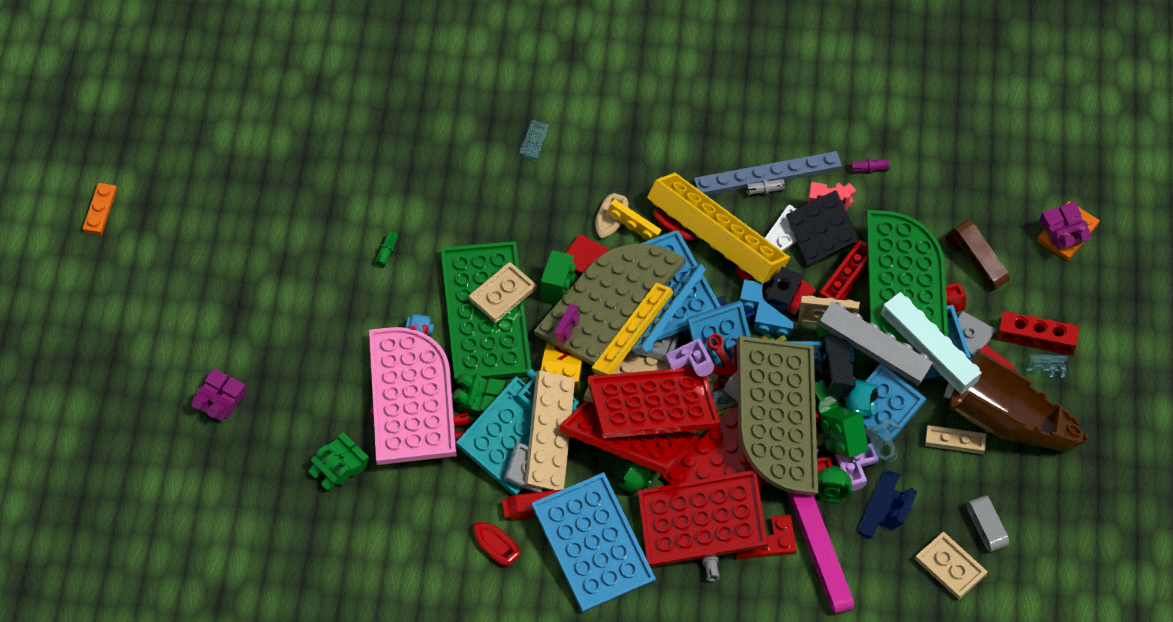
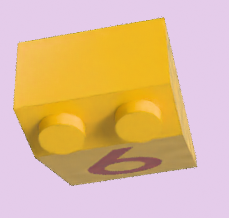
M547 342L541 369L546 372L575 378L574 393H578L583 360Z

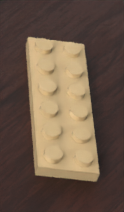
M542 370L536 372L525 486L547 491L564 489L569 437L559 432L560 425L572 414L575 378Z

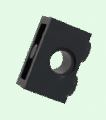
M781 267L779 273L775 272L773 276L772 287H768L764 296V298H767L766 302L777 311L787 314L802 284L803 274Z

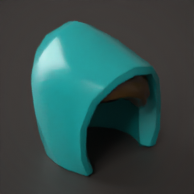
M856 380L855 389L851 391L847 398L844 397L846 409L860 412L862 416H875L876 400L879 391L878 385Z

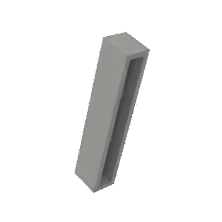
M839 302L830 303L818 326L840 339L847 340V343L915 385L918 386L922 382L933 363L927 355L923 353L918 354L913 351L909 344H902L896 340L894 335L890 333L885 334L880 331L876 324L867 323L862 320L863 318L859 314L847 311L843 304Z

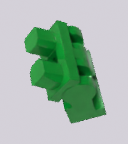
M464 373L459 375L457 379V384L462 386V390H455L452 399L457 403L456 409L459 411L467 412L468 416L480 417L506 388V381L492 378L486 380L478 374L470 376Z
M343 432L338 435L335 441L329 445H324L318 450L316 456L314 455L311 459L313 464L308 472L315 478H319L324 473L326 477L321 482V485L327 490H332L337 484L343 485L350 476H355L366 470L369 457L358 446L355 447V443Z

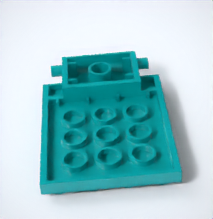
M532 368L526 373L531 378L527 385L516 376L456 442V446L512 495H517L522 487L504 480L515 443L519 442L529 446L536 372ZM574 397L572 413L577 409L576 406L579 404V401H577Z

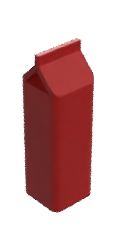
M563 489L512 495L502 500L504 516L514 520L537 518L531 503Z

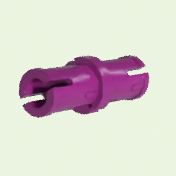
M867 158L864 161H851V172L868 171V173H873V171L889 170V159L872 160V158Z

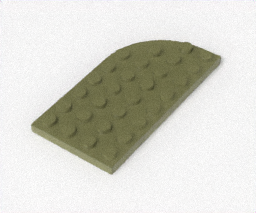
M630 244L606 252L589 266L534 330L535 335L593 366L655 283L667 286L684 266L686 258L664 247L652 244ZM571 303L577 305L580 320L573 327L570 339L566 340L564 346L556 344L554 332Z
M739 336L737 338L739 438L743 453L756 473L771 485L787 492L815 496L818 494L814 345Z

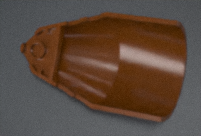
M979 350L970 360L982 372L978 382L962 395L954 388L950 398L949 410L1005 441L1063 452L1082 445L1088 439V434L1084 435L1078 427L1080 423L1077 418L1059 403L1054 405L1046 398L1047 394L1043 390L1040 393L1031 386L1033 382Z

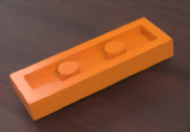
M98 183L83 226V233L102 236L117 192L115 185Z

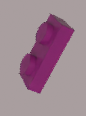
M570 303L554 332L557 345L564 346L566 340H569L572 335L573 327L579 323L580 314L578 313L577 305Z

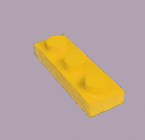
M616 199L612 201L606 211L611 218L618 220L646 241L657 238L661 232L660 228Z

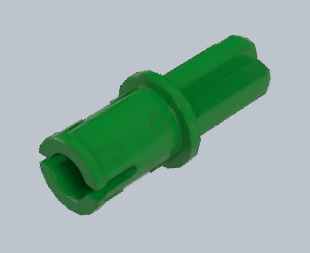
M390 231L384 243L380 245V251L374 261L377 266L386 267L390 255L394 252L393 247L398 238L397 233Z

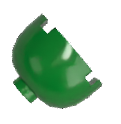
M629 460L618 477L622 480L620 483L616 482V486L630 493L638 492L643 487L647 489L653 480L650 477L652 469L640 466Z
M830 466L818 472L817 494L819 499L829 503H841L842 499L845 498L849 500L852 496V479L850 475L838 466Z

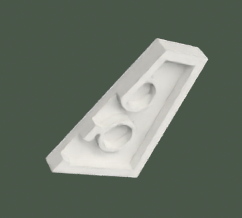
M790 204L765 237L766 240L783 252L797 243L786 217V214L796 210Z

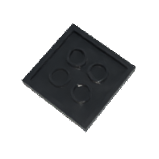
M837 190L786 214L808 266L860 242Z

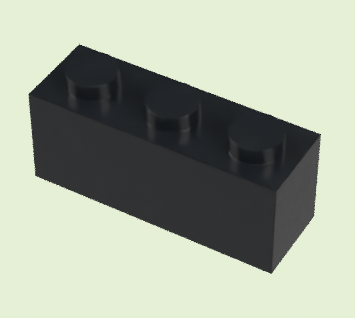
M825 336L817 348L825 393L847 398L856 387L847 340Z

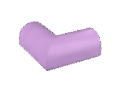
M700 338L665 354L671 369L684 368L691 364L698 376H707L714 369V364Z
M873 443L868 444V451L851 458L835 454L839 468L846 471L852 479V491H857L867 484L862 467L879 462Z

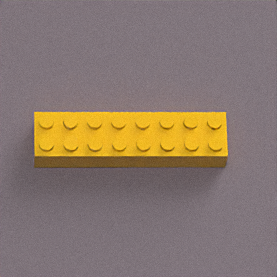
M672 173L655 180L647 196L653 205L663 209L669 217L675 218L684 228L690 229L695 233L696 237L703 239L711 248L721 252L726 259L733 261L742 271L748 272L757 282L763 284L772 280L775 272L779 273L781 267H786L790 256L678 174Z

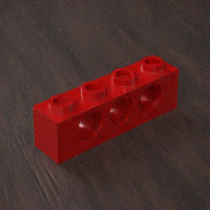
M859 240L860 242L854 246L820 291L819 298L845 300L868 269L867 244Z
M1003 311L997 340L1073 355L1077 344L1079 326Z

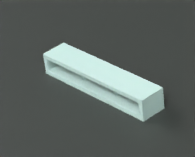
M900 292L883 305L881 315L919 353L927 355L930 361L933 362L932 366L961 395L978 382L982 373L979 367L972 363L963 351L958 350L953 345L951 339L944 336L939 331L937 325L931 323L925 314L912 304L908 297Z

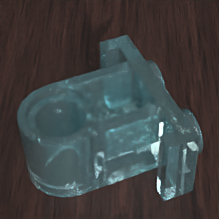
M887 418L880 421V425L876 427H865L866 438H870L877 456L884 462H893L898 456V449L889 429L899 430L897 421ZM885 447H891V453L888 456H883L882 454Z

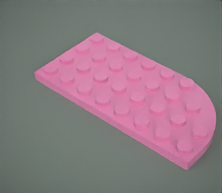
M391 327L369 330L377 465L457 456L450 367L447 356L441 346L428 335L417 330H410L409 328Z

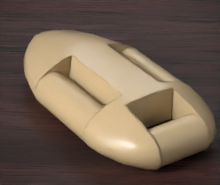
M612 193L602 202L595 219L596 232L600 238L610 236L621 226V222L611 218L606 211L614 199L628 207V199L625 196Z

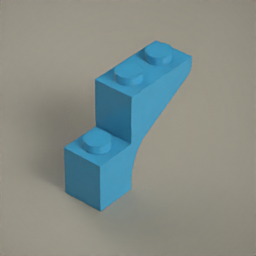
M744 280L740 301L743 303L745 311L757 312L754 331L763 335L770 334L778 337L785 335L786 338H791L793 322L764 300L762 295L763 284Z

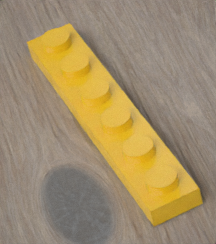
M655 283L592 366L594 373L599 375L614 373L672 296V288Z

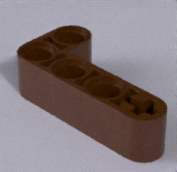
M971 220L964 221L946 235L948 245L952 249L961 247L991 290L997 289L1010 280L1008 271Z

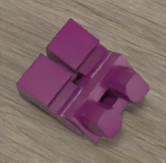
M1075 201L1062 205L1059 209L1056 207L1042 212L1039 223L1047 231L1051 243L1057 246L1058 249L1070 247L1091 239L1087 221L1082 220V214Z
M213 368L206 378L204 386L198 388L192 402V407L206 412L212 418L223 421L225 417L228 418L233 413L240 400L244 399L248 394L246 385L232 377L229 379L228 375Z

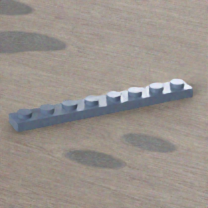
M837 151L696 177L694 178V184L698 190L707 196L744 189L746 184L762 182V180L783 179L786 181L839 171L842 169V164Z

